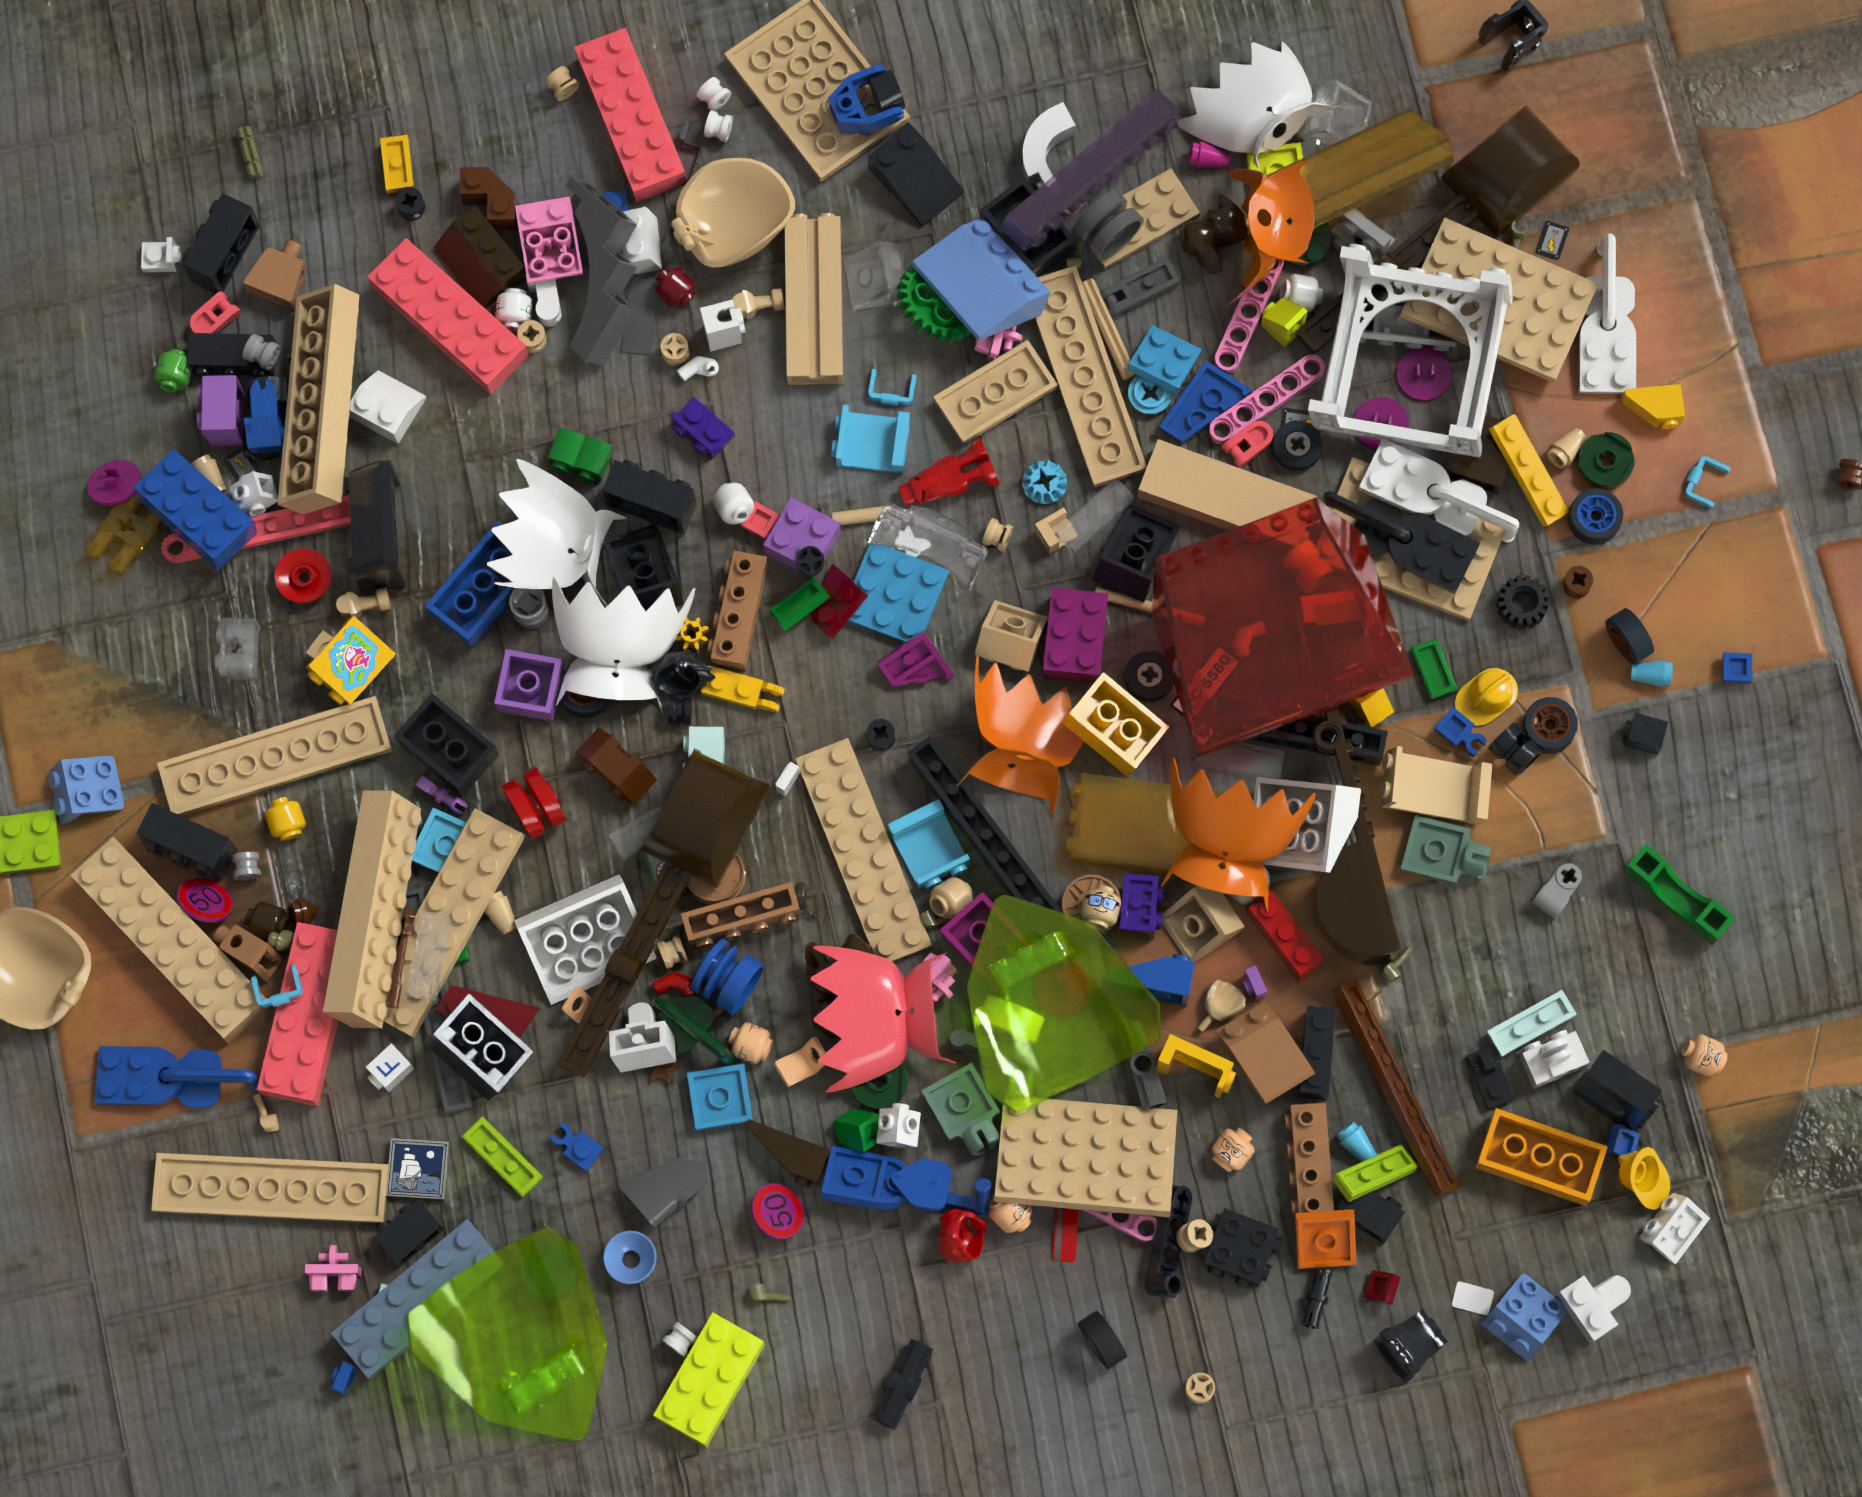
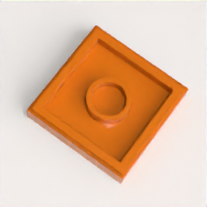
M1354 1209L1295 1213L1298 1269L1356 1265Z

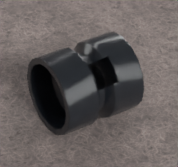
M1512 723L1490 744L1488 749L1498 759H1505V766L1517 777L1543 751L1532 740L1526 741V733L1516 723Z

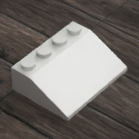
M1256 777L1253 802L1257 808L1280 789H1283L1289 810L1293 816L1312 793H1316L1311 809L1293 840L1279 856L1262 861L1263 864L1330 873L1358 818L1361 789Z
M620 874L514 920L551 1005L568 998L576 986L584 991L600 984L611 955L620 947L630 929L637 912ZM653 950L646 963L657 959Z

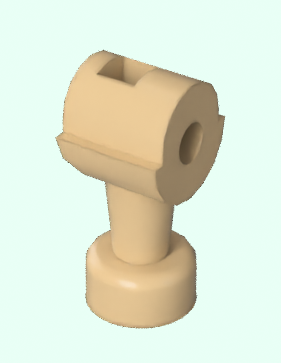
M782 288L772 289L771 295L753 296L749 291L742 290V293H738L733 297L734 308L740 307L743 318H747V320L752 319L756 315L757 310L773 306L775 311L785 310Z
M386 587L376 589V595L358 597L352 592H346L336 602V607L344 619H349L351 616L359 619L364 610L379 606L381 611L391 609Z

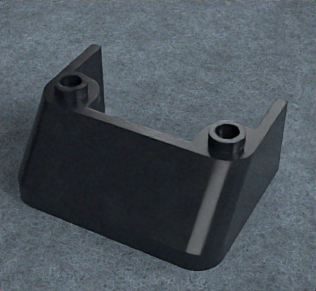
M391 459L378 460L349 471V477H344L345 494H349L353 554V558H348L349 575L355 576L360 591H374L383 587L387 589L406 588V582L399 569L394 489V486H400V479Z

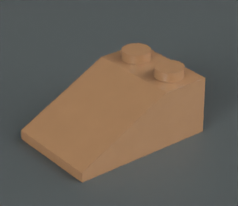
M1266 1001L1216 1030L1225 1053L1265 1104L1315 1074L1279 1017Z

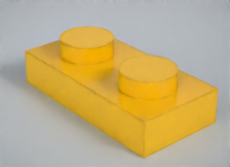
M408 135L380 138L387 194L397 193L408 187L414 188Z

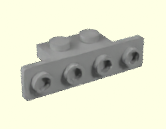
M1398 304L1389 306L1374 317L1372 330L1365 329L1360 339V343H1366V339H1376L1377 344L1393 346L1394 341L1405 342V347L1422 348V344L1433 345V349L1438 351H1450V347H1457V341L1448 337L1429 336L1428 328L1400 317L1404 305Z

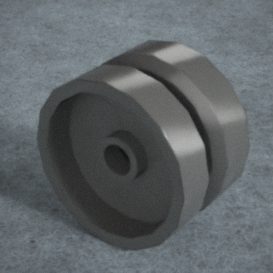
M1117 190L1110 191L1095 201L1080 216L1073 227L1074 235L1082 243L1090 242L1089 251L1099 261L1106 260L1121 250L1137 234L1144 223V218L1134 208L1126 209L1127 200Z

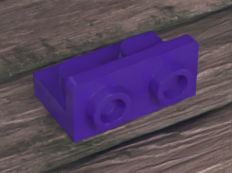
M695 397L677 414L673 412L670 415L671 423L673 424L671 426L672 430L681 438L686 436L693 442L691 444L692 447L701 456L707 454L713 459L735 436L734 431Z
M1124 873L1120 932L1148 934V938L1154 939L1155 930H1161L1162 913H1156L1157 903H1163L1164 886L1161 887L1159 885V876Z

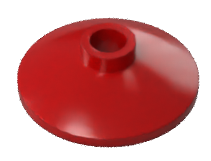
M301 548L287 553L279 561L275 570V583L279 592L286 599L295 603L305 604L319 599L325 594L331 582L329 563L323 555L312 549ZM308 575L310 578L308 582L301 583L300 577Z

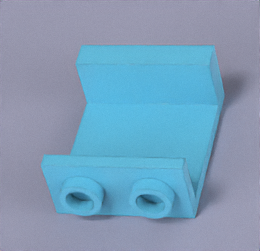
M843 405L842 414L837 413L835 430H839L838 440H833L831 457H836V466L903 474L910 427V413L899 411L898 418L849 412V405Z
M939 799L888 824V831L919 890L923 888L927 890L933 889L942 883L941 879L949 875L957 877L968 870L967 866L970 865V858L968 854L965 855L955 836Z

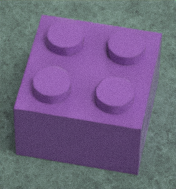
M202 376V385H199L197 390L198 402H202V412L197 413L198 429L202 430V437L207 439L210 447L244 446L245 392L237 376Z
M791 497L763 544L764 552L769 557L799 572L796 566L798 552L807 546L817 547L823 553L825 562L841 534V525L836 520Z
M506 649L494 702L497 712L553 721L559 696V680L564 672L562 659Z

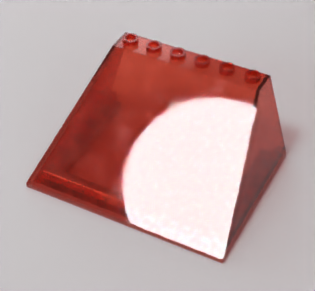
M1317 498L1310 499L1154 559L1152 617L1197 757L1414 677L1365 535Z

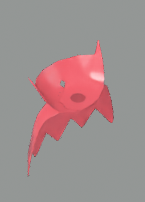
M833 946L813 947L814 950L837 960L830 967L811 977V981L838 996L814 1018V1022L842 1038L835 1046L817 1059L821 1064L847 1073L841 1080L831 1085L825 1091L826 1093L857 1086L897 1068L905 1059L910 1046L926 1057L956 1064V1062L939 1056L934 1018L931 963L946 953L920 963L904 977L892 961L874 954ZM912 1008L914 1009L913 1015L910 1014ZM897 1009L902 1011L899 1016L895 1014Z

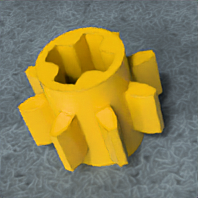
M686 617L685 623L679 632L681 635L677 636L675 640L676 644L683 642L684 650L691 648L695 649L697 653L700 652L699 646L702 643H709L708 638L703 636L709 632L708 626L701 627L699 617L695 621H689ZM693 630V632L696 634L695 639H691V637L688 636L689 631Z

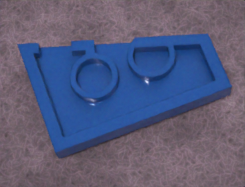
M1205 361L1163 420L1159 430L1183 445L1209 426L1215 418L1252 393V389L1208 361Z

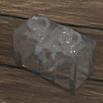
M222 618L221 627H217L216 641L217 644H220V654L215 655L214 665L215 671H219L223 680H257L260 625L256 618ZM236 644L240 645L241 648L237 649V654H233L232 650L236 649Z

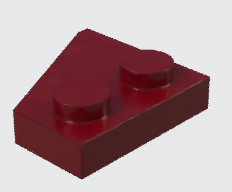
M834 564L830 566L823 585V589L830 598L814 610L811 621L832 639L869 596Z

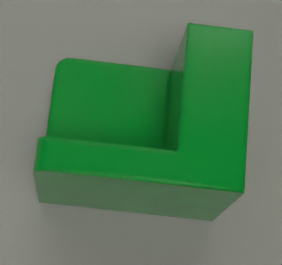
M853 1108L833 1120L838 1145L865 1152L876 1145L878 1114Z

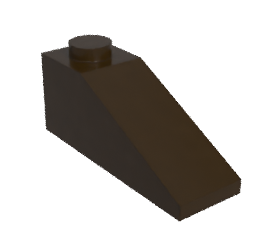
M748 1119L746 1124L748 1130L792 1177H795V1183L810 1188L811 1184L819 1186L829 1160V1149Z

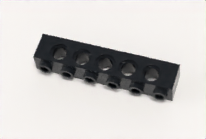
M1219 696L1213 732L1335 757V753L1324 754L1320 752L1314 744L1315 730L1319 724L1326 721V718ZM1346 723L1347 728H1342L1345 739L1350 738L1354 755L1349 756L1350 760L1380 766L1388 731ZM1326 731L1320 736L1321 740L1326 744H1332L1337 740L1336 735L1331 731Z

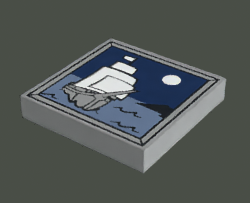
M391 1138L386 1196L445 1201L450 1143L446 1141Z

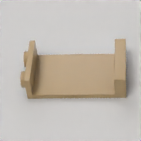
M1400 746L1386 751L1382 759L1384 780L1379 789V796L1382 798L1381 807L1475 825L1488 819L1492 764L1481 762L1474 766L1405 754L1402 753L1403 747Z

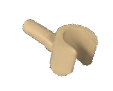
M255 1094L253 1098L259 1110L260 1123L264 1131L279 1130L277 1115H267V1110L260 1094Z

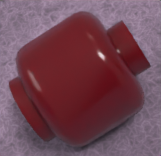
M666 267L655 278L658 282L655 287V293L670 308L678 306L681 309L696 294L694 291L695 282L680 267H676L671 271Z

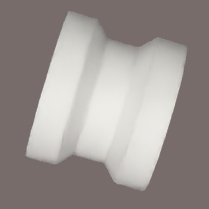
M712 77L701 86L696 96L700 101H705L708 104L709 110L718 111L729 100L731 91L727 88H722L720 81L716 77Z
M711 110L706 121L704 137H717L721 142L726 143L731 132L733 116H720L716 111Z
M675 1322L671 1334L665 1335L662 1341L685 1358L688 1355L689 1347L696 1342L698 1337L680 1323Z

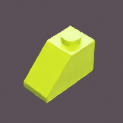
M1281 298L1276 304L1271 302L1263 310L1261 326L1286 348L1296 338V331L1305 325L1308 311L1300 305Z

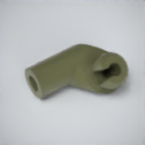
M282 930L280 934L271 932L267 943L271 947H275L276 950H282L284 954L289 955L294 933L289 930Z

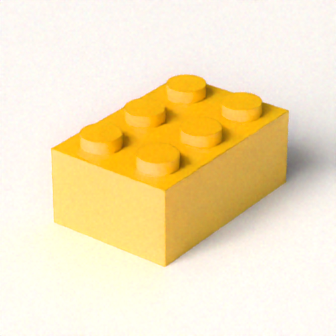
M1104 672L1061 722L1126 777L1137 768L1169 728L1168 725Z

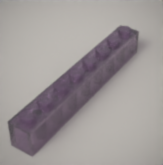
M1155 89L1006 216L1001 230L1024 252L1031 246L1038 247L1045 240L1046 234L1051 229L1056 231L1063 225L1066 216L1070 213L1075 215L1079 212L1087 198H1095L1102 191L1103 185L1107 181L1112 183L1122 173L1121 169L1126 165L1129 167L1134 165L1140 158V153L1145 149L1150 151L1158 143L1159 137L1163 133L1166 135L1170 134L1178 125L1176 119L1180 110L1158 89Z

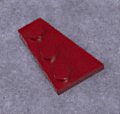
M451 985L435 1010L447 1017L470 994L520 1039L540 1008Z

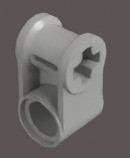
M1570 863L1559 867L1550 881L1546 882L1537 894L1532 904L1555 920L1582 880L1581 870L1576 865ZM1571 873L1573 875L1571 881L1565 884L1562 881L1563 875Z

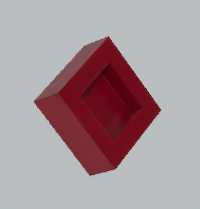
M1372 1270L1364 1298L1369 1301L1392 1305L1401 1277L1393 1273Z

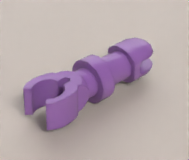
M421 776L416 783V786L434 796L436 802L439 804L443 802L457 814H464V812L457 808L458 804L468 808L463 800L451 795L448 788H441L426 776Z

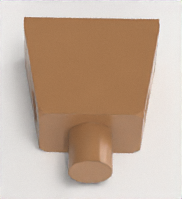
M288 239L282 251L271 247L266 248L243 281L246 291L295 311L297 296H300L307 271L304 262L297 258L302 246Z
M222 925L214 934V940L220 943L219 948L231 960L266 983H269L284 961L268 943L238 925H234L231 930Z

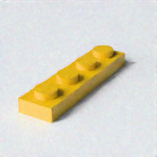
M1510 415L1489 428L1542 526H1548L1569 512L1516 415Z

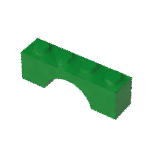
M1647 844L1642 847L1623 872L1712 946L1736 918L1714 899L1704 897L1686 885L1674 873L1668 861Z

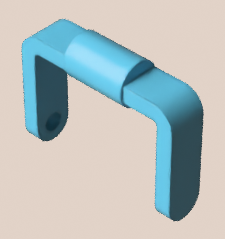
M872 369L869 386V398L872 401H879L881 404L893 406L912 404L916 374H912L909 397H901L895 394L873 393L877 369Z
M1703 456L1697 466L1692 467L1686 480L1688 486L1684 494L1686 498L1712 509L1714 506L1712 501L1691 492L1701 477L1703 465L1705 463L1724 473H1729L1731 468L1714 459Z
M296 964L291 965L297 990L279 993L271 996V998L262 1000L256 976L251 977L256 1001L261 1007L280 1006L290 1003L292 999L303 995V988Z

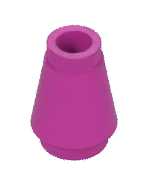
M1199 141V143L1192 142L1188 164L1194 165V168H1228L1230 152Z

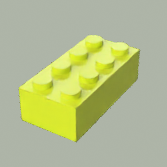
M712 1312L653 1416L662 1423L707 1447L765 1346L764 1341Z

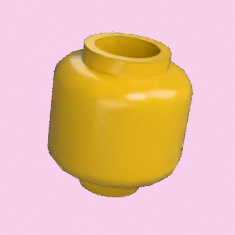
M287 797L272 801V807L265 812V819L270 834L275 838H280V841H287L302 835L301 830L305 828L306 821L299 802L288 801Z

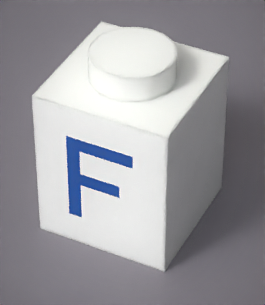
M392 1043L366 1066L367 1070L371 1073L367 1077L378 1090L384 1087L388 1092L414 1070L409 1061Z

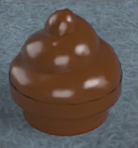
M304 898L295 899L293 903L288 904V916L293 926L297 925V922L310 924L317 915V911H319L317 906H314Z

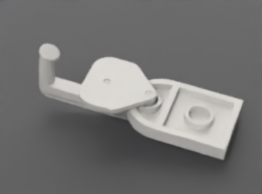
M1609 233L1603 237L1597 246V252L1602 256V276L1587 277V279L1598 283V286L1585 313L1588 318L1583 323L1579 333V393L1623 394L1625 389L1636 388V330L1632 321L1627 317L1635 306V288L1628 278L1616 277V238L1613 234Z
M1384 438L1358 489L1410 514L1422 516L1433 514L1437 522L1466 536L1473 532L1479 518L1504 529L1502 538L1504 542L1513 541L1519 528L1517 519L1486 505L1487 495L1483 488L1463 479L1450 483V478L1441 465Z

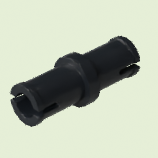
M1319 1267L1314 1269L1310 1292H1306L1305 1299L1307 1303L1301 1321L1302 1326L1309 1328L1311 1325L1312 1329H1319L1323 1307L1328 1303L1329 1298L1326 1295L1331 1276L1333 1275L1332 1271L1324 1269L1323 1272L1321 1271L1322 1268Z

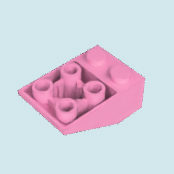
M570 196L515 206L528 284L583 274Z

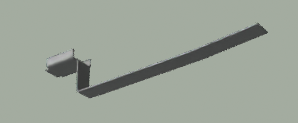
M685 122L679 143L700 150L690 176L691 179L701 153V147L685 142L691 126V122L690 124ZM672 224L670 225V227H669V229H668V232H667V234H666V236H665V240H666V238H667V236H668V233H669V231H670V229H671V227H672Z

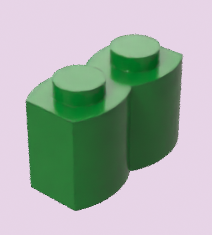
M559 427L547 458L549 464L552 465V469L563 474H567L568 471L578 473L580 479L593 483L594 480L602 481L613 454V448L611 444Z

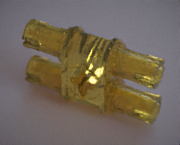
M136 494L125 502L112 506L113 509L105 520L98 524V533L84 549V552L89 557L94 555L93 559L99 561L111 542L120 544L121 548L107 564L108 568L113 572L117 570L116 574L120 576L123 575L134 557H139L143 554L142 550L153 536L157 535V526L161 522L150 510L147 511L144 517H138L134 514L141 504L137 500ZM130 527H132L133 531L126 530V531L123 533V531H122L123 528L129 529Z

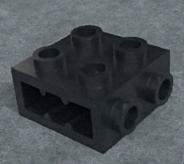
M1224 1208L1222 1215L1216 1213L1211 1226L1212 1231L1215 1232L1210 1245L1202 1249L1200 1255L1201 1258L1205 1259L1203 1267L1208 1268L1207 1273L1218 1278H1223L1224 1275L1235 1279V1284L1247 1289H1251L1252 1285L1258 1287L1260 1280L1266 1282L1272 1265L1266 1264L1270 1253L1276 1255L1282 1238L1277 1237L1279 1229Z

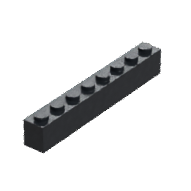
M929 736L909 750L907 757L910 764L937 800H940L943 808L1040 938L1044 940L1065 925L1066 916L966 782L963 780L959 784L963 778L933 738Z

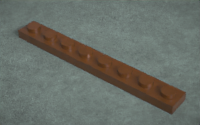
M1350 981L1333 988L1337 1003L1342 1008L1349 1022L1350 1029L1354 1033L1362 1053L1375 1075L1376 1082L1380 1085L1388 1101L1389 1108L1394 1113L1401 1127L1403 1136L1407 1139L1412 1149L1414 1158L1419 1164L1429 1188L1435 1197L1458 1189L1460 1186L1358 981Z

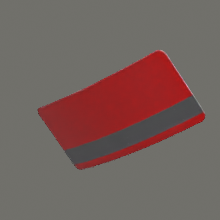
M1056 1207L1053 1261L1073 1263L1076 1261L1079 1209Z

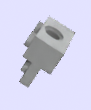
M1348 204L1340 212L1339 221L1331 230V244L1335 249L1341 252L1342 246L1349 247L1350 244H1356L1354 239L1360 237L1363 240V246L1366 247V250L1370 251L1373 263L1383 254L1391 253L1396 241L1387 232L1381 230L1367 219L1354 206L1351 207Z

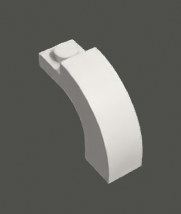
M1063 102L1043 112L1032 123L1023 144L1022 161L1024 177L1030 185L1036 183L1040 196L1042 198L1046 197L1050 205L1060 201L1061 190L1048 168L1046 157L1056 144L1075 135V123Z

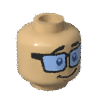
M1098 885L1097 889H1092L1085 893L1080 911L1082 919L1085 920V925L1098 930H1107L1108 926L1116 924L1121 900L1117 895L1113 894V888Z

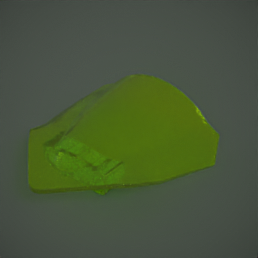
M1003 895L995 900L967 984L972 1022L985 1091L1016 1113L1116 1065L1161 1040L1160 1003L1092 924L1013 896Z
M549 1225L496 1250L447 1281L406 1314L410 1353L487 1421L568 1440H580L587 1434L601 1381L608 1342L580 1246Z

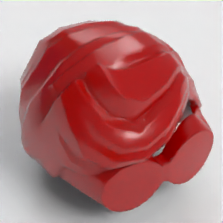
M957 1208L943 1214L939 1218L942 1225L937 1240V1249L946 1261L957 1264L968 1263L980 1257L984 1246V1234L987 1224L977 1218L976 1214ZM967 1218L970 1219V1225L976 1230V1234L969 1230Z

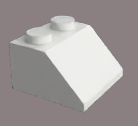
M378 370L357 389L350 401L349 416L352 420L399 444L427 397Z

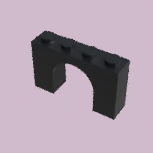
M1603 1050L1573 1094L1615 1123L1634 1130L1635 1127L1641 1130L1661 1104L1662 1100L1658 1096L1663 1090Z

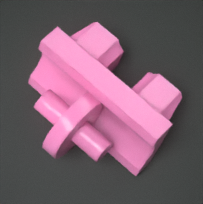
M1016 325L978 341L976 339L974 350L988 355L987 361H993L999 355L1002 341L1005 342L1003 350L1010 351L1013 344H1020L1023 337L1016 332Z
M930 953L924 959V961L936 957L937 955ZM945 955L931 963L934 1002H937L942 995L949 1000L953 997V993L949 988L955 982L952 977L957 972V969Z
M330 1245L329 1253H319V1262H329V1264H305V1274L309 1276L312 1292H328V1277H338L339 1292H355L357 1277H361L362 1268L358 1264H338V1262H348L349 1253H338V1246Z

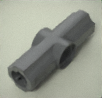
M1135 1020L1119 1026L1118 1029L1128 1059L1130 1073L1134 1079L1142 1110L1158 1108L1167 1104L1156 1067V1059L1152 1054L1143 1020ZM1139 1059H1146L1151 1067L1149 1070L1141 1072L1136 1069L1134 1063Z

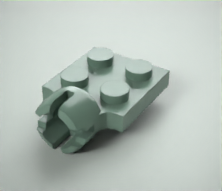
M1415 815L1401 872L1457 885L1460 876L1464 875L1481 879L1484 878L1487 872L1491 848L1488 845L1473 842L1470 839V828Z
M972 1063L921 1090L949 1142L955 1139L963 1140L969 1152L974 1156L985 1153L984 1145L980 1140L981 1137H983L990 1150L1000 1142L999 1133L992 1121L996 1116L1000 1115V1110Z

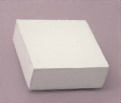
M792 762L787 764L775 783L778 793L786 797L800 774L799 766Z

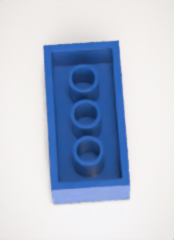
M175 449L168 453L133 487L137 500L216 571L226 564L257 534L254 520Z
M497 521L492 528L501 526L503 524ZM492 528L425 605L429 616L471 649L509 606L510 595L515 589L495 584V582L509 583L511 581L487 566V562L512 555L492 532Z

